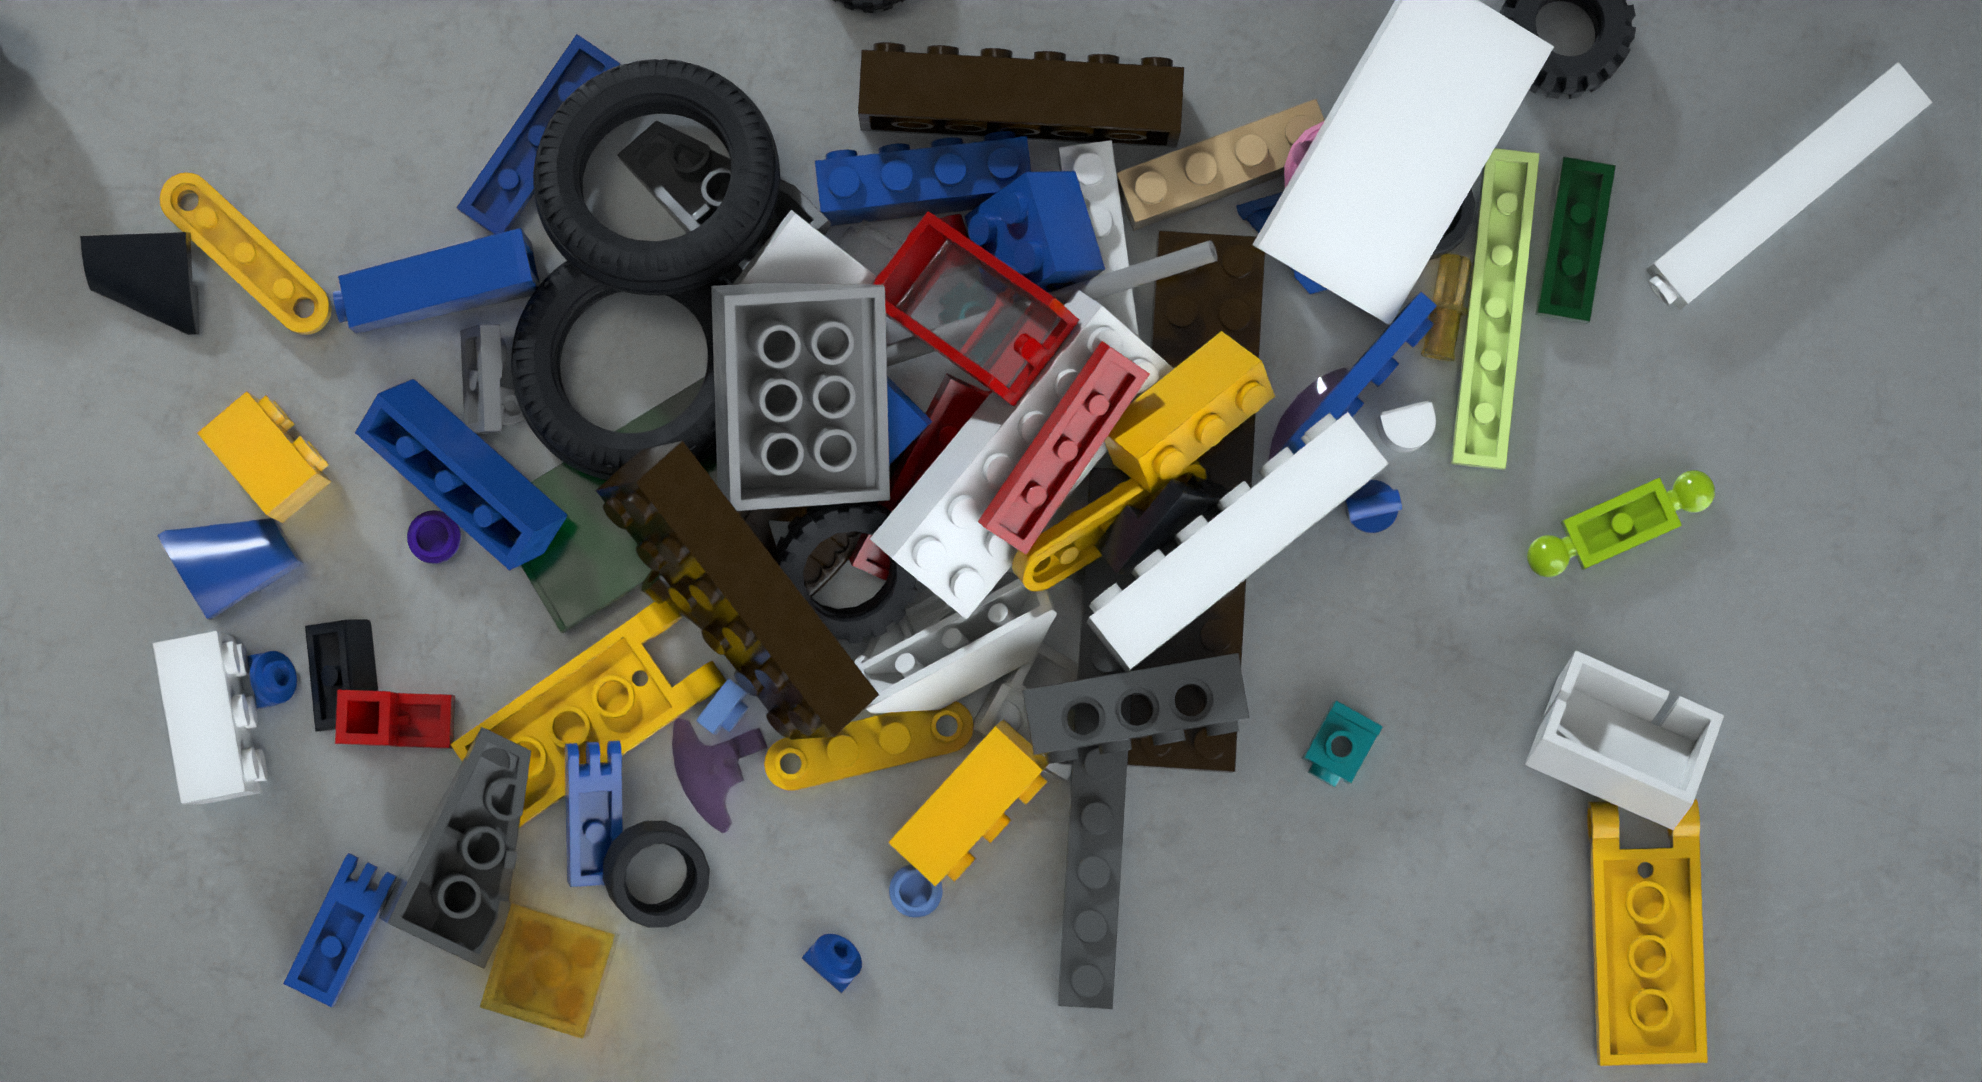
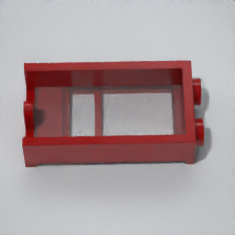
M929 211L909 233L906 241L884 270L877 275L872 284L885 286L886 316L890 320L900 325L1013 407L1079 322V319L1055 297Z

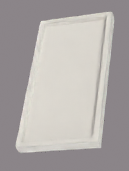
M1395 0L1252 245L1379 320L1391 325L1554 46L1479 0Z

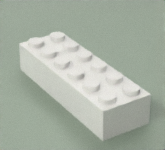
M1078 289L1064 306L1079 319V322L1017 404L1013 407L992 392L870 538L894 561L965 619H968L1012 566L1013 559L1018 550L978 523V520L1100 342H1105L1150 373L1131 403L1174 369L1105 307ZM1104 442L1059 508L1107 452Z
M1348 412L1337 421L1331 413L1327 414L1301 437L1305 446L1297 453L1293 454L1288 447L1283 449L1258 471L1264 479L1253 488H1250L1245 481L1240 483L1219 500L1216 506L1221 513L1210 522H1207L1203 515H1200L1176 535L1174 540L1179 546L1166 557L1160 549H1157L1134 568L1132 574L1137 580L1123 591L1115 583L1091 602L1089 607L1094 614L1089 617L1087 624L1125 672L1131 671L1389 464Z

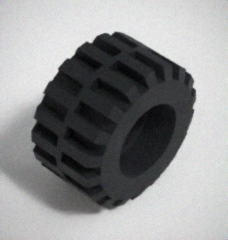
M1505 0L1500 14L1538 37L1536 16L1544 5L1552 2L1564 1L1579 6L1589 15L1594 25L1595 41L1586 53L1576 56H1564L1551 51L1529 91L1535 94L1541 89L1547 91V98L1558 99L1561 94H1568L1569 99L1581 97L1585 91L1590 90V92H1593L1613 76L1631 50L1629 46L1634 40L1636 27L1632 26V20L1636 14L1634 4L1627 5L1626 0Z

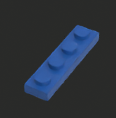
M576 34L456 207L458 211L492 234L509 231L534 195L533 172L535 157L541 137L554 113L567 97L586 81L621 64Z
M1422 292L1416 295L1274 456L1286 447L1293 454L1297 453L1305 446L1301 437L1329 413L1332 414L1336 421L1347 412L1353 417L1364 404L1357 397L1370 381L1379 387L1399 365L1392 356L1405 341L1413 348L1432 328L1434 323L1427 317L1437 305Z

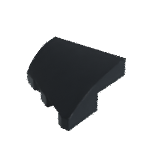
M191 233L80 236L83 266L91 291L123 304L187 335L199 334L198 287L193 286Z
M1194 475L1187 483L1171 479L1146 511L1127 505L1095 543V547L1116 574H1131L1138 564L1157 549L1164 547L1200 515H1204L1219 503V500L1229 492L1221 484Z

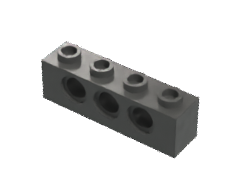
M1238 653L1023 690L1033 756L1045 754L1046 764L1079 759L1077 748L1094 745L1099 746L1100 755L1132 750L1130 739L1152 736L1154 746L1185 741L1184 730L1206 727L1207 737L1239 731L1238 721L1250 718ZM1191 685L1202 691L1205 697V706L1199 715L1185 716L1178 711L1175 706V694L1179 688ZM1141 695L1150 702L1152 714L1147 723L1135 726L1124 720L1121 714V704L1126 697ZM1087 704L1095 709L1099 720L1097 728L1092 733L1080 735L1070 729L1067 723V714L1073 706Z

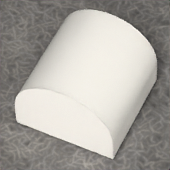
M1427 400L1381 412L1376 419L1379 435L1386 446L1397 452L1409 453L1421 448L1431 438L1436 427V416L1432 402Z

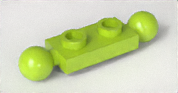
M1698 470L1686 471L1679 475L1673 484L1672 490L1666 491L1660 477L1561 521L1566 537L1560 539L1553 535H1544L1535 539L1527 552L1528 564L1539 576L1555 577L1567 568L1570 558L1576 556L1581 569H1587L1682 526L1676 511L1682 509L1695 513L1708 508L1715 497L1714 483L1707 474Z

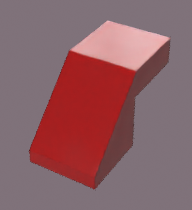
M337 690L335 744L453 749L450 744L454 740L455 695Z

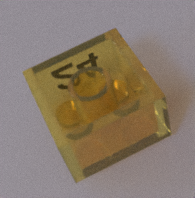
M511 903L480 1008L584 1039L589 1037L620 933L525 904Z

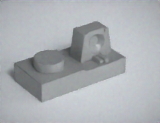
M480 324L460 330L464 424L478 436L502 431L503 425L524 422L525 418L517 402L514 388L500 386L502 369L507 361V347L500 335V324Z

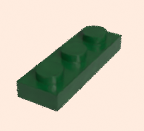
M1569 157L1561 159L1535 315L1584 324L1590 322L1616 165Z

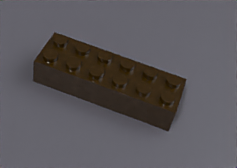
M891 42L874 43L873 50L861 51L858 103L861 131L983 138L990 133L1011 131L1015 133L1016 137L1027 136L1028 140L1095 143L1112 140L1113 145L1177 148L1182 123L1184 67H1174L1173 60L1170 58L1144 57L1141 58V65L1119 64L1120 57L1110 54H1090L1087 56V62L1066 61L1065 53L1037 51L1034 52V59L1012 58L1013 52L1011 50L1001 48L981 49L980 56L959 55V48L946 45L928 46L927 53L905 52V45Z
M683 441L641 450L595 490L605 502L603 510L607 517L617 527L626 529L638 544L636 552L646 566L653 571H659L671 586L669 594L672 600L683 611L692 613L703 627L701 634L705 642L716 653L725 655L736 669L734 677L737 683L748 694L758 697L768 710L766 714L768 722L780 735L786 738L789 737L790 740L835 737L879 696L875 688Z

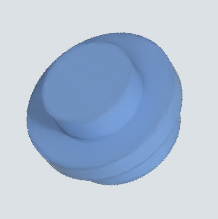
M912 864L899 869L893 876L889 886V896L892 904L900 913L909 917H923L933 912L939 905L943 893L941 881L934 886Z

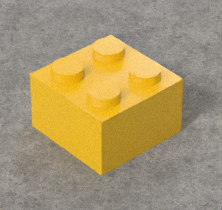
M246 391L197 432V434L267 516L284 523L331 483L329 478L323 473V470L329 466V463L310 441H306L302 436L295 440L288 431L295 423L275 400L272 401L267 395L258 399Z

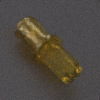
M1444 254L1440 258L1432 299L1437 306L1429 314V320L1434 325L1426 333L1424 348L1421 351L1423 357L1452 362L1455 359L1454 352L1461 316H1466L1468 313V309L1463 307L1471 261L1465 256Z

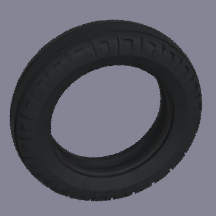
M668 59L641 60L619 65L596 75L577 88L560 105L546 126L537 149L533 172L534 197L540 220L548 237L561 255L578 271L604 286L626 293L649 296L671 295L690 291L717 280L736 267L754 249L766 231L776 207L780 185V163L776 143L767 121L755 103L739 87L720 74L699 65ZM672 114L692 119L712 131L723 143L731 158L729 187L723 201L713 215L691 232L662 241L630 239L611 231L601 224L590 212L583 198L585 168L599 142L619 125L641 116Z
M568 261L557 267L543 280L528 300L518 321L512 344L511 372L515 395L520 410L536 437L552 454L567 465L582 473L603 480H608L641 450L679 441L685 443L699 463L707 459L716 451L711 286L730 284L723 277H720L709 284L690 291L665 295L686 307L696 317L703 329L708 351L705 378L693 402L671 422L646 432L620 433L596 426L582 417L572 407L564 391L560 365L566 337L581 314L599 300L622 291L609 288L592 280L578 271Z

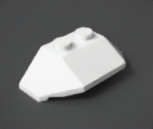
M1011 566L968 619H965L929 588L916 595L913 604L908 602L904 608L907 614L898 624L893 621L890 625L886 626L887 632L876 638L872 635L864 654L859 655L854 662L879 694L866 709L870 713L940 710L1032 661L1057 615L1048 589L1043 591L1028 590L1014 574Z

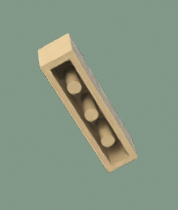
M1317 99L1117 172L1119 195L1133 231L1283 176L1284 165L1291 146L1305 130L1325 121Z

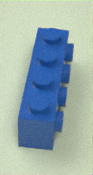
M1011 131L990 133L984 136V141L963 143V139L958 137L941 138L932 141L929 148L911 150L909 144H889L880 147L877 154L857 156V151L836 150L827 153L825 160L815 161L820 212L830 221V226L924 216L928 211L932 214L973 210L1025 172H1031L1027 136L1016 137L1015 133Z
M415 379L378 393L355 431L356 435L509 571L544 554L568 516Z

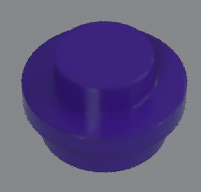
M437 510L426 511L418 515L411 522L407 532V542L411 552L418 559L430 564H439L449 560L456 554L461 543V531L458 524L444 512Z

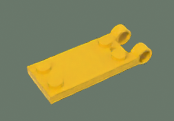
M666 601L662 604L653 602L450 744L461 761H463L478 732L483 727L531 750L523 814L520 816L519 828L565 797V744L577 743L580 754L579 764L586 763L587 742L599 743L600 763L607 762L608 741H620L623 756L689 709L720 690L726 682V679L712 660L672 687L643 645L663 633L682 618L681 614ZM640 670L646 672L648 676V681L643 686H637L633 681L634 674Z
M1697 799L1694 800L1693 805L1674 830L1667 828L1670 848L1620 849L1619 811L1617 805L1608 801L1588 802L1587 832L1590 843L1597 1065L1708 1063L1700 814ZM1643 862L1649 863L1652 867L1651 875L1646 878L1638 874V866Z

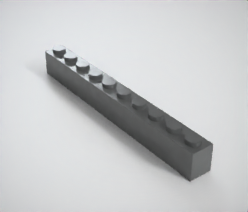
M1092 468L1089 474L1088 504L1111 491L1119 483L1131 479V477L1120 469ZM1103 556L1084 566L1077 681L1125 672L1087 624L1089 617L1094 614L1089 605L1113 584L1117 583L1123 591L1137 579L1132 573L1127 575L1116 574ZM1131 695L1126 697L1121 704L1122 717L1129 724ZM1077 704L1075 706L1074 732L1080 735L1092 733L1098 726L1097 712L1090 705ZM1094 745L1077 748L1079 759L1072 760L1058 1006L1113 1009L1128 750L1100 755L1099 746Z

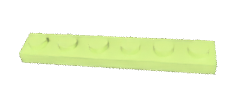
M1494 148L1482 170L1451 464L1497 470L1506 469L1540 153Z

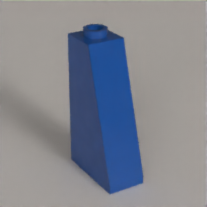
M519 228L340 275L338 278L341 290L333 292V300L339 322L348 321L349 328L358 334L530 297L540 285L532 242L524 231Z

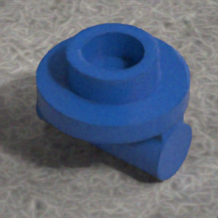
M1370 480L1345 500V510L1349 521L1355 528L1366 533H1378L1386 530L1393 524L1399 510H1402V503L1398 489L1393 490L1388 484L1379 480Z
M268 651L247 656L250 669V684L254 692L257 709L277 706L288 701L293 696L297 686V675L292 662L287 656L278 651Z
M824 934L820 936L802 957L809 966L840 993L848 987L862 968L861 956L856 947L849 940L837 934Z

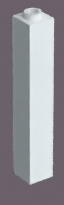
M1897 62L1647 268V272L1652 276V279L1648 281L1649 286L1664 304L1669 306L1674 303L1681 310L1933 102L1902 65Z

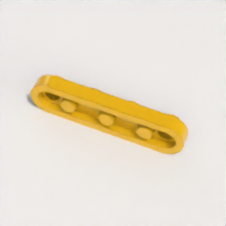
M185 172L176 174L165 182L159 199L165 216L182 232L191 233V240L290 331L300 335L314 334L325 327L332 312L331 300L326 291L206 180L197 174ZM188 193L197 194L198 205L193 210H183L181 207L182 198ZM302 300H312L314 303L312 315L307 318L299 317L296 312L297 305Z
M1195 460L1174 479L1187 483L1193 475L1206 479L1207 474L1202 465ZM1132 478L1119 483L1105 495L1082 509L1072 512L1064 520L1041 533L1027 554L1017 550L1012 562L1014 574L1030 591H1043L1054 586L1102 556L1095 547V543L1127 505L1146 511L1167 484L1152 495Z
M955 701L940 710L889 712L852 721L835 737L790 740L789 737L782 738L768 749L764 761L765 772L769 780L777 787L788 791H796L957 752L964 748L972 737L973 718L963 704ZM943 716H951L957 722V730L951 736H943L937 731V722ZM789 753H794L801 759V767L794 774H787L781 768L782 758Z

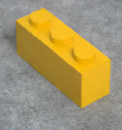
M1221 331L1129 404L1104 441L1113 464L1153 495L1275 397L1262 360Z
M1003 719L888 843L934 886L946 875L955 882L976 859L969 850L977 841L983 837L991 843L1012 821L1004 812L1015 800L1019 798L1026 805L1048 782L1040 774L1049 764H1046V759L1043 755L1033 756L1032 745Z

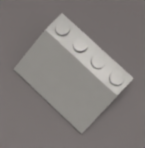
M754 283L711 286L717 483L737 511L890 500L885 286L803 283Z

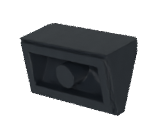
M348 619L305 626L315 732L336 730L337 690L378 691L372 625L368 619Z

